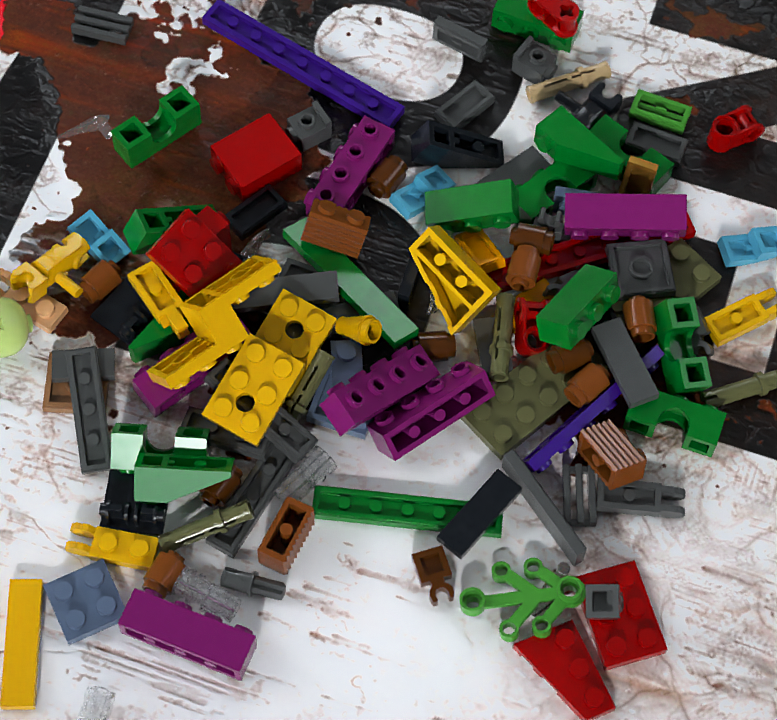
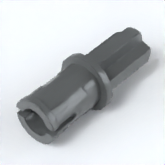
M225 567L220 580L221 587L245 592L249 597L256 594L280 601L286 592V585L283 582L260 577L256 571L248 573Z

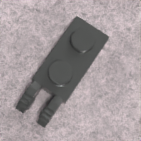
M598 478L596 511L678 519L685 516V508L677 505L661 504V498L665 500H682L685 498L684 488L663 486L662 483L635 481L609 490L608 486H605V482Z

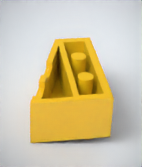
M440 225L428 227L408 248L425 283L428 284L435 298L434 302L437 308L441 310L448 324L447 328L451 336L461 332L502 290Z

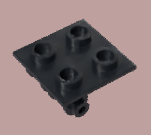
M126 277L90 315V318L127 345H130L154 319V316L129 282L128 277Z
M110 470L104 503H100L99 515H102L100 526L137 534L156 536L163 534L168 503L148 505L144 502L134 501V473L125 474L119 470Z

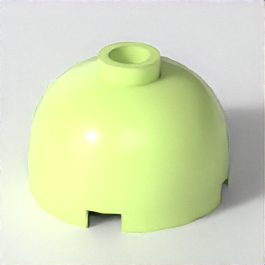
M0 297V358L15 355L23 349L28 341L29 333L33 331V321L29 314L26 315L24 308L16 300Z

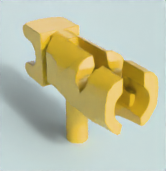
M76 232L70 233L61 241L64 246L55 244L31 264L26 261L14 269L10 276L12 290L16 291L22 287H28L30 294L28 296V303L32 304L46 295L47 288L56 282L73 297L78 298L82 294L83 288L70 279L68 273L79 269L90 257L87 254L90 246L81 235Z

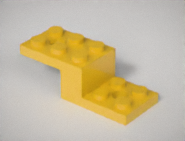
M254 255L181 303L179 307L197 337L148 369L146 372L151 380L168 389H180L191 381L190 377L198 371L204 372L212 368L217 363V358L225 353L231 354L240 349L243 345L242 341L247 339L249 335L231 304H240L249 298V292L255 288H263L271 284L275 280L274 275L282 271L277 260Z
M283 288L256 335L249 333V337L243 343L203 410L202 416L258 447L285 399H291L313 360L317 349H321L337 318ZM292 323H298L304 329L303 334L298 338H290L286 334V328ZM244 395L251 396L255 401L254 407L247 412L240 411L236 405L237 400Z

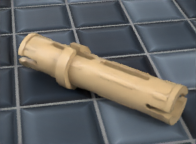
M602 61L586 68L582 66L577 67L571 73L526 86L527 98L533 104L537 101L556 96L560 90L565 93L577 88L586 89L589 87V84L610 79L612 76L611 69L607 61Z

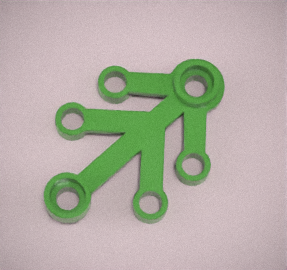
M529 558L524 562V575L530 580L540 579L551 587L539 589L511 570L508 563L499 561L492 566L493 580L500 584L507 583L517 591L485 595L479 588L469 587L462 591L459 602L462 612L468 616H478L483 613L484 609L520 605L513 615L501 622L499 626L501 639L506 642H513L519 637V628L539 604L553 601L542 616H537L532 621L533 634L538 638L548 637L552 632L553 622L565 608H575L584 602L586 587L577 577L565 576L560 578L544 567L538 558ZM530 566H537L539 568L536 572L528 570ZM500 569L507 571L503 576L496 574ZM569 590L576 593L574 596L564 595ZM470 602H477L479 604L475 608L467 606ZM541 623L546 624L548 626L545 630H539L536 628V626ZM511 627L515 631L512 634H506L504 629Z

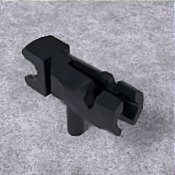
M600 82L589 93L588 99L582 105L561 90L554 98L558 103L569 109L570 113L589 130L605 114L613 118L619 112L623 103L621 94H616L610 99L603 97L602 91L606 86L603 82Z

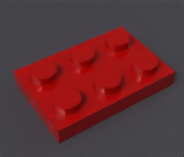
M189 208L185 209L145 253L189 297H192L243 263Z
M635 560L576 576L584 583L585 587L586 584H620V592L623 593L624 607L623 612H620L618 620L586 618V598L581 604L604 671L666 654L668 649Z

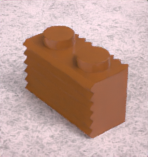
M315 198L300 240L358 259L368 233L371 217L369 215L365 216L363 212L356 209L348 210L347 208L336 206L330 200Z
M611 419L592 427L588 426L580 431L577 451L581 454V457H584L588 465H591V469H594L595 474H598L602 482H605V486H608L609 490L643 479L647 463L644 452L640 448L636 449L629 441L626 431L622 428L619 429Z
M290 496L286 497L257 550L258 562L261 565L282 575L288 574V569H291L294 558H297V553L300 552L303 542H306V537L309 536V531H312V526L315 525L313 507Z

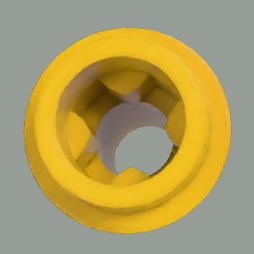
M372 315L341 316L336 321L335 330L340 335L368 346L378 342L382 334V325Z

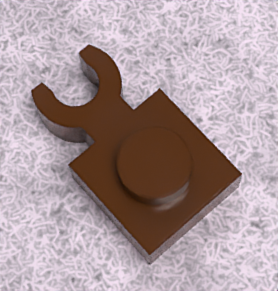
M443 546L411 554V560L421 588L428 585L431 586L429 593L430 603L433 606L438 605L436 597L438 592H445L449 601H453L454 589L449 583L445 582V580L452 579V572Z

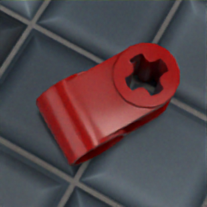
M528 0L529 10L535 18L541 20L557 36L570 38L577 33L578 22L576 20L579 17L580 11L578 5L572 0Z
M743 105L714 119L707 136V145L711 150L723 153L744 143L756 140L764 133L765 127L762 123L757 122L752 114L753 109L751 106Z
M524 297L516 299L514 307L515 349L523 357L528 358L537 355L549 346V343L540 341L536 322V315L550 302L549 299H543L541 302L526 301ZM528 335L536 339L537 348L529 345Z

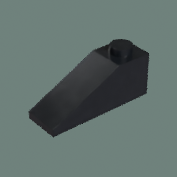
M432 120L425 122L411 136L412 162L430 167L438 165L440 168H499L504 165L503 141Z

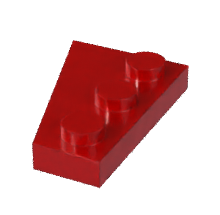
M573 620L553 627L551 634L546 638H538L534 635L513 644L512 648L519 656L522 655L530 663L533 670L552 686L562 701L581 720H594L615 710L616 706Z

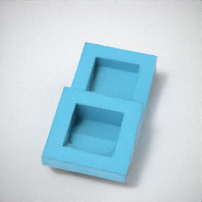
M435 165L417 174L413 183L393 192L389 202L408 221L425 211L426 191L453 188L456 183L438 165Z
M91 209L67 228L69 233L76 232L87 241L90 246L88 253L98 262L103 259L107 262L112 260L117 264L131 252L130 248L112 228L109 230Z
M777 226L752 228L748 234L721 236L717 244L725 267L748 265L777 257Z

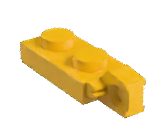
M153 261L127 274L129 282L158 324H161L164 329L170 326L179 340L190 334L189 326L184 319L185 315L179 307L183 303L182 299L161 269Z

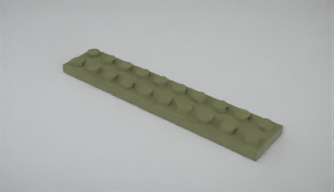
M681 238L667 247L676 286L675 296L648 299L653 301V307L670 298L695 297L696 302L720 283L722 276ZM618 301L612 305V308L617 318L620 317L625 326L622 306L627 301ZM587 332L583 339L587 338L593 347L594 355L591 356V363L595 365L601 364L609 373L608 365H605L589 332ZM634 343L636 349L640 348L643 344H645ZM549 344L543 352L528 357L509 373L507 381L494 384L492 387L496 395L460 418L500 460L503 459L504 454L512 449H516L571 404L564 394V389L567 387V382L583 367L566 374H554L550 370L545 356V352L551 350L553 344Z

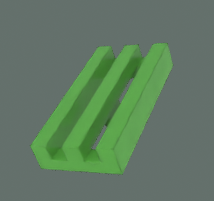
M638 89L628 117L683 135L693 107ZM640 101H643V102H646V103L655 105L656 107L650 106V105L645 104V103H642V102H640ZM667 110L682 114L683 116L668 112Z

